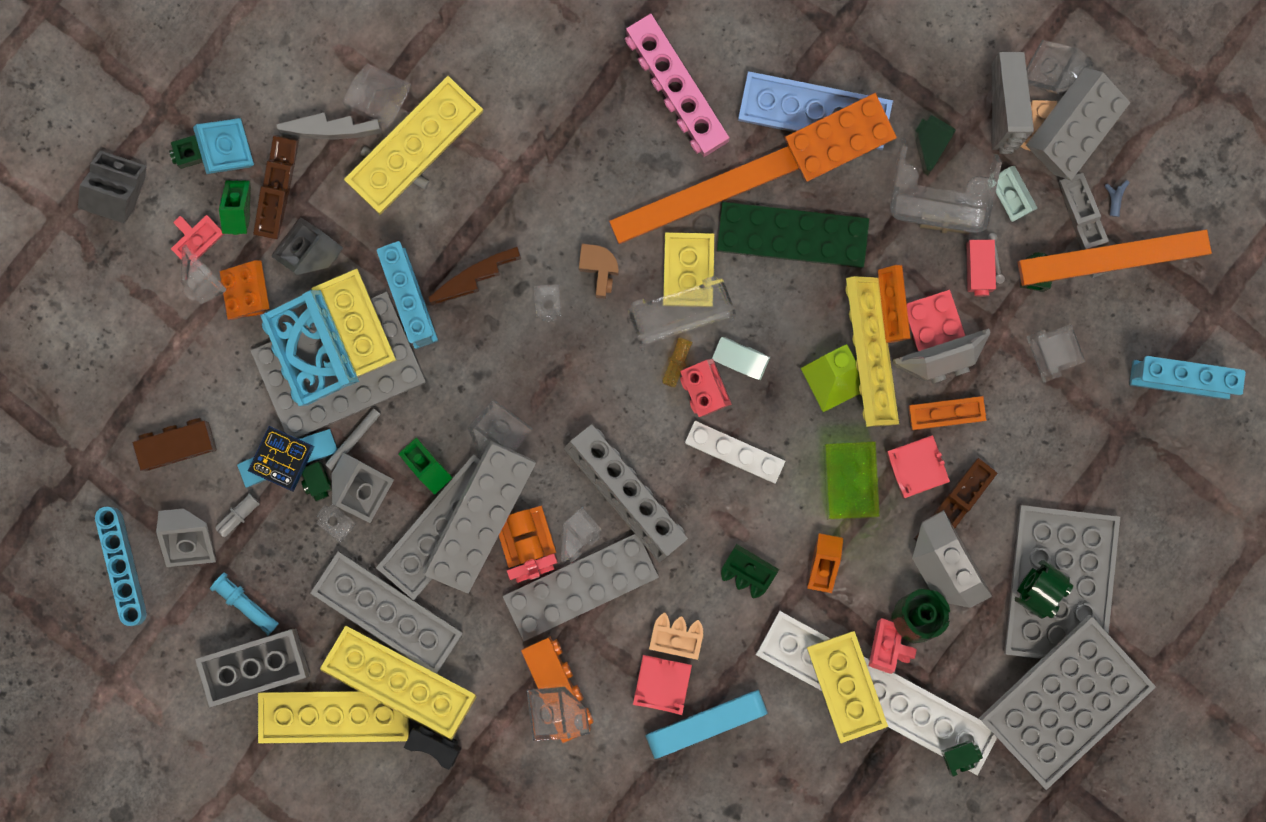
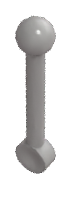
M990 233L988 240H995L996 283L1001 284L1004 282L1005 277L1001 274L996 247L997 235Z

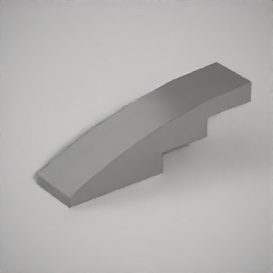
M325 112L276 124L281 134L310 139H350L382 133L377 119L355 125L351 116L329 121Z
M1084 173L1075 175L1072 181L1068 179L1060 180L1059 183L1081 250L1108 246L1109 240L1100 221L1101 214ZM1108 272L1092 274V278L1103 275Z

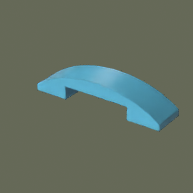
M330 429L300 439L315 446L307 463L331 456L338 450ZM253 458L237 465L246 488L266 481V479L248 472Z

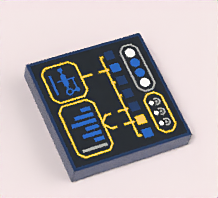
M269 426L248 472L294 492L315 446Z

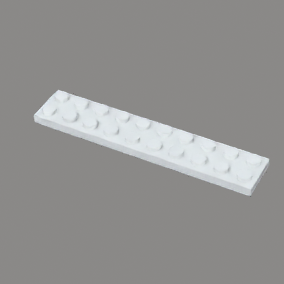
M779 611L756 655L821 690L806 647L829 640L830 638ZM864 657L888 727L942 757L941 750L966 741L973 742V745L979 746L983 759H980V762L974 763L975 768L968 771L978 775L997 739L980 719L895 673L889 674L868 666L869 659Z

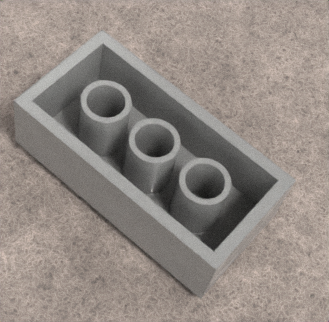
M1084 68L1026 146L1053 175L1072 181L1128 107L1130 101L1104 72Z
M291 629L195 659L209 708L310 677L297 629Z

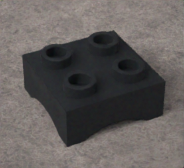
M423 725L413 728L403 748L411 752H425L433 756L442 767L450 770L462 749L457 746L458 741L455 739L451 741L445 737L441 738L435 735L436 732Z

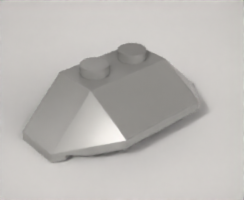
M988 328L896 358L892 363L894 367L924 382L931 380L932 384L946 380L945 375L955 372V375L959 376L970 372L969 367L975 365L991 332Z
M943 510L921 523L912 559L929 589L939 592L949 604L968 608L992 597L991 592L945 511Z

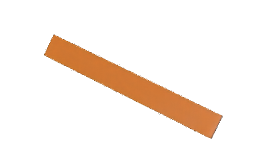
M787 146L610 220L609 223L618 244H622L799 170Z
M1201 230L1025 259L1017 263L1021 284L1026 286L1212 254L1208 231Z

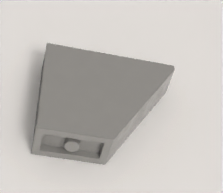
M999 52L992 62V150H999L1000 154H1012L1034 132L1024 52Z

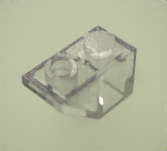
M583 507L563 523L561 560L564 563L568 560L573 563L583 554L580 551L581 548L586 544L591 547L601 538L599 533L602 529Z

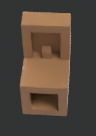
M589 244L581 245L579 271L598 273L596 298L606 299V294L612 292L613 278H608L609 275L619 276L617 260L604 247Z

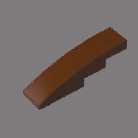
M279 135L273 136L270 158L266 164L264 183L260 189L253 235L272 239L279 238L296 161L298 139Z
M518 247L492 255L468 267L429 297L430 303L435 305L479 292L477 282L500 276L498 266L521 260Z
M977 458L931 517L944 510L955 529L998 473L981 459ZM918 532V534H917V535L915 536V538H914V540H916V541H917L919 532Z

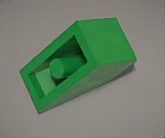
M225 181L219 206L222 234H247L250 222V181Z
M417 437L398 454L417 478L434 495L453 478Z

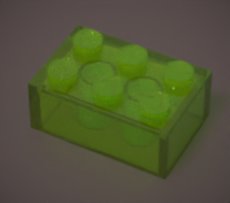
M876 442L823 445L827 520L880 517Z

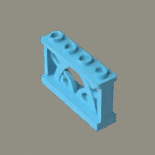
M399 241L378 248L377 253L408 341L413 343L415 349L437 342L438 338L406 248H402Z
M310 290L302 294V296L261 315L262 328L270 337L272 351L280 361L282 366L281 373L288 380L291 387V397L298 406H308L334 392L359 382L321 290ZM305 303L307 305V309L300 317L292 311ZM282 315H288L295 321L294 325L290 322H283L287 326L285 332L282 331L279 324V319ZM314 323L317 331L315 333L310 332L306 325L311 328ZM302 332L309 338L321 339L323 346H321L316 355V366L296 356L297 345ZM327 353L330 362L323 361L325 366L323 367L322 358ZM315 375H317L319 378L318 388L315 392L310 393L305 386L304 380L306 378L309 379L310 386L315 383ZM325 376H337L338 382L325 388Z
M1146 356L1144 361H1132L1129 385L1228 400L1230 399V394H1243L1246 372L1241 369Z

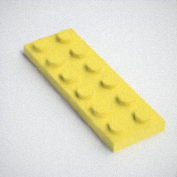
M447 76L344 181L381 215L483 113V109Z
M857 276L846 278V294L850 304L849 318L853 326L854 335L852 340L856 347V368L860 376L859 391L863 398V418L866 421V427L899 424L889 347L885 339L879 278Z
M347 626L344 627L320 668L322 672L451 741L476 699V695Z
M360 691L258 693V743L407 741L410 735L408 717Z

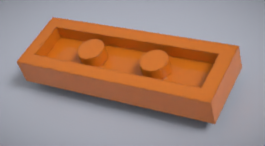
M893 265L879 269L878 278L886 343L911 339L902 265Z
M983 396L908 406L911 431L987 421Z

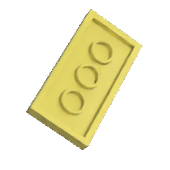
M358 269L311 288L312 290H321L357 377L397 361Z
M855 631L806 647L840 743L888 727Z

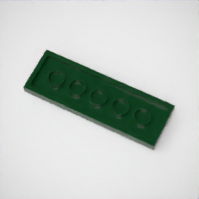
M722 202L717 252L864 268L870 218Z

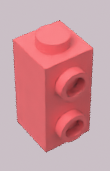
M969 240L966 243L967 291L974 292V296L978 297L989 296V292H993L996 289L995 240Z

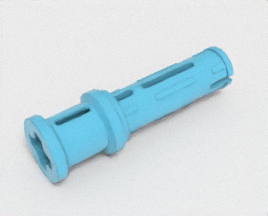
M225 572L210 587L212 592L216 591L226 600L227 605H234L268 636L278 626L279 623L244 594L243 588L241 586L237 587L231 582Z

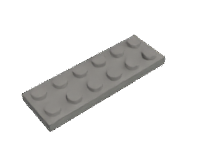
M492 441L489 442L423 570L424 576L469 594L536 464L533 459Z
M474 454L376 567L412 600H415L432 580V578L424 576L423 570L480 462V459Z
M633 534L508 593L503 598L523 641H526L659 578L642 541L636 534Z
M339 551L310 593L409 659L436 674L463 635V632Z

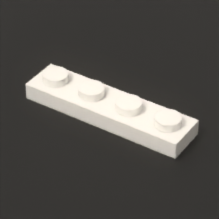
M694 421L685 441L686 445L776 484L785 463L784 460L697 421Z

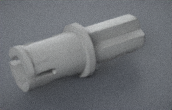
M249 493L235 508H230L231 512L216 525V531L221 536L226 537L241 522L244 523V519L260 503Z

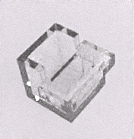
M1072 324L1048 333L1044 329L1027 336L1043 383L1061 377V371L1086 362Z

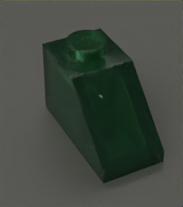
M930 115L927 121L922 119L915 130L919 133L915 141L923 172L927 176L934 168L956 129L933 115Z

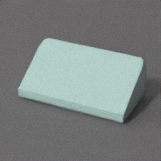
M1011 166L989 179L1012 222L1037 209L1015 166Z

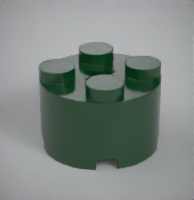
M1041 560L1038 562L1041 567L1037 570L1032 568L1021 582L1017 590L1020 593V597H1015V602L1040 619L1046 616L1053 618L1059 610V602L1063 597H1067L1070 594L1074 585L1070 583V578L1045 560Z
M918 589L902 597L897 602L891 614V619L897 632L904 639L913 644L923 643L938 637L946 631L950 622V606L939 592Z

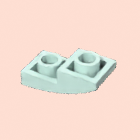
M721 337L712 359L733 370L761 380L770 357L726 337Z

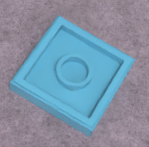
M241 118L196 124L193 127L206 174L250 168L254 165Z

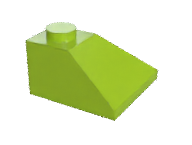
M847 344L801 368L822 412L860 394V376L856 368V360Z

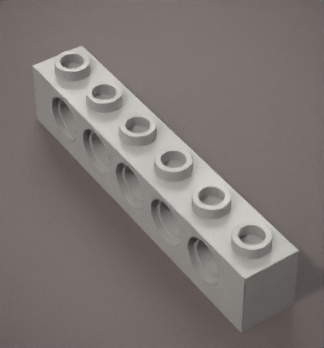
M591 424L565 446L564 450L659 563L688 539L683 528L679 524H675L670 518L667 509L654 499L652 491L638 480L636 472L622 461L620 453L607 443L604 434ZM591 450L597 451L600 458L594 457ZM607 469L613 470L616 477L610 476ZM623 488L629 489L632 496H627ZM639 507L645 508L648 515H643ZM655 526L661 527L664 534H659Z

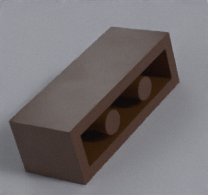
M196 418L187 421V426L177 428V425L163 428V433L154 435L153 432L139 435V440L132 443L140 471H150L217 451L209 422Z

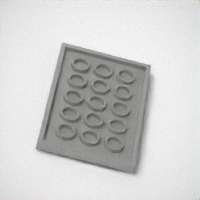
M388 292L371 298V301L397 361L357 377L359 382L334 392L308 406H298L292 399L291 387L288 380L281 373L282 366L272 351V342L251 350L286 434L298 439L426 383ZM314 323L312 324L311 328L306 326L308 330L312 333H315L317 331ZM302 332L298 341L296 356L316 366L317 352L323 346L321 339L309 338ZM327 353L322 358L323 367H325L323 361L330 362ZM315 375V383L310 386L309 379L306 378L304 380L305 386L310 393L315 392L318 388L319 378L317 375ZM325 376V388L338 382L337 376Z
M1019 506L1004 654L1042 659L1088 615L1092 616L1109 634L1120 526L1119 516ZM1041 560H1045L1070 578V583L1074 585L1070 594L1067 597H1063L1059 602V610L1053 618L1046 616L1040 619L1015 602V597H1020V593L1017 590L1021 582L1032 568L1037 570L1041 567L1038 564Z
M1088 615L982 714L979 719L1047 790L1153 691L1156 686L1097 621Z

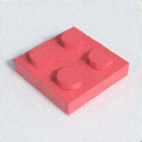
M950 290L907 303L909 329L917 352L965 336Z

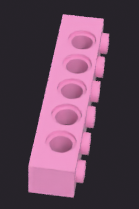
M652 14L626 28L627 37L624 39L631 51L636 49L640 56L637 59L644 71L649 70L653 76L650 79L657 92H663L666 97L663 101L670 112L675 111L679 118L676 122L683 133L688 132L692 138L689 142L695 153H701L705 157L727 144L729 136ZM646 41H652L656 44V48L652 51H647L642 45ZM664 61L668 63L669 68L661 72L655 66L658 62ZM672 82H678L682 85V89L679 92H672L668 86ZM684 103H692L695 106V110L691 113L684 112L681 108ZM698 123H704L707 125L708 131L700 134L695 131L694 127Z

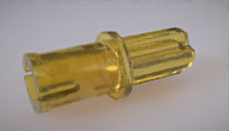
M678 337L671 358L668 357L669 364L662 380L663 384L669 387L676 386L681 374L680 371L687 365L685 360L692 345L691 341Z

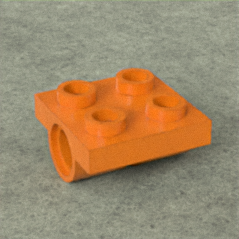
M254 260L219 271L228 320L261 315L270 309L261 260Z
M542 505L508 516L499 534V538L509 568L523 564L531 559L536 560L557 553Z

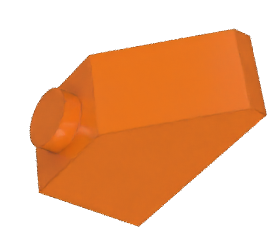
M818 534L807 589L832 593L842 556V537Z

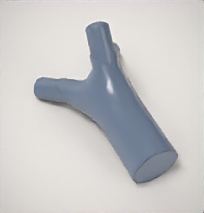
M1128 180L1121 186H1118L1117 190H1114L1109 184L1105 185L1111 197L1110 216H1120L1122 197L1130 183Z

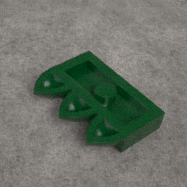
M736 544L722 567L721 577L722 581H728L737 575L736 587L738 590L752 584L750 592L751 597L754 599L762 596L767 591L779 569Z

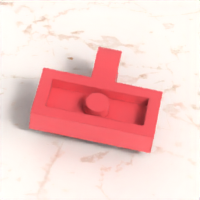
M208 215L193 228L183 217L179 216L173 223L185 236L171 250L190 267L224 234H222V230Z
M551 554L537 560L525 561L524 565L507 570L509 579H516L517 583L527 579L532 580L540 577V574L555 570L553 565L557 564L558 561L555 554Z
M881 618L877 621L868 666L892 674L895 672L897 659L904 663H910V659H915L917 649L902 645V636L897 632L894 622Z

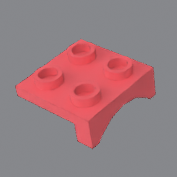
M933 435L886 452L903 499L950 482L944 467L945 462L944 460L942 461V454L937 448Z
M643 655L633 705L682 715L692 665Z

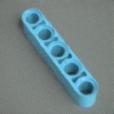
M102 507L96 512L95 522L118 615L124 625H140L145 621L147 613L123 515L117 508ZM111 511L114 515V520L110 525H107L104 521V515ZM114 535L120 539V545L116 549H113L110 545V539ZM120 559L126 563V569L123 573H119L116 569V563ZM125 584H129L132 588V593L129 597H125L122 594V587ZM131 608H135L138 612V618L134 622L128 618V611Z
M756 690L646 734L645 737L654 759H657L768 714L760 691Z

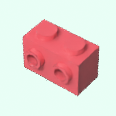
M713 359L702 361L680 371L682 375L680 377L681 384L686 391L688 390L692 399L690 400V406L693 412L698 414V417L709 415L732 405Z

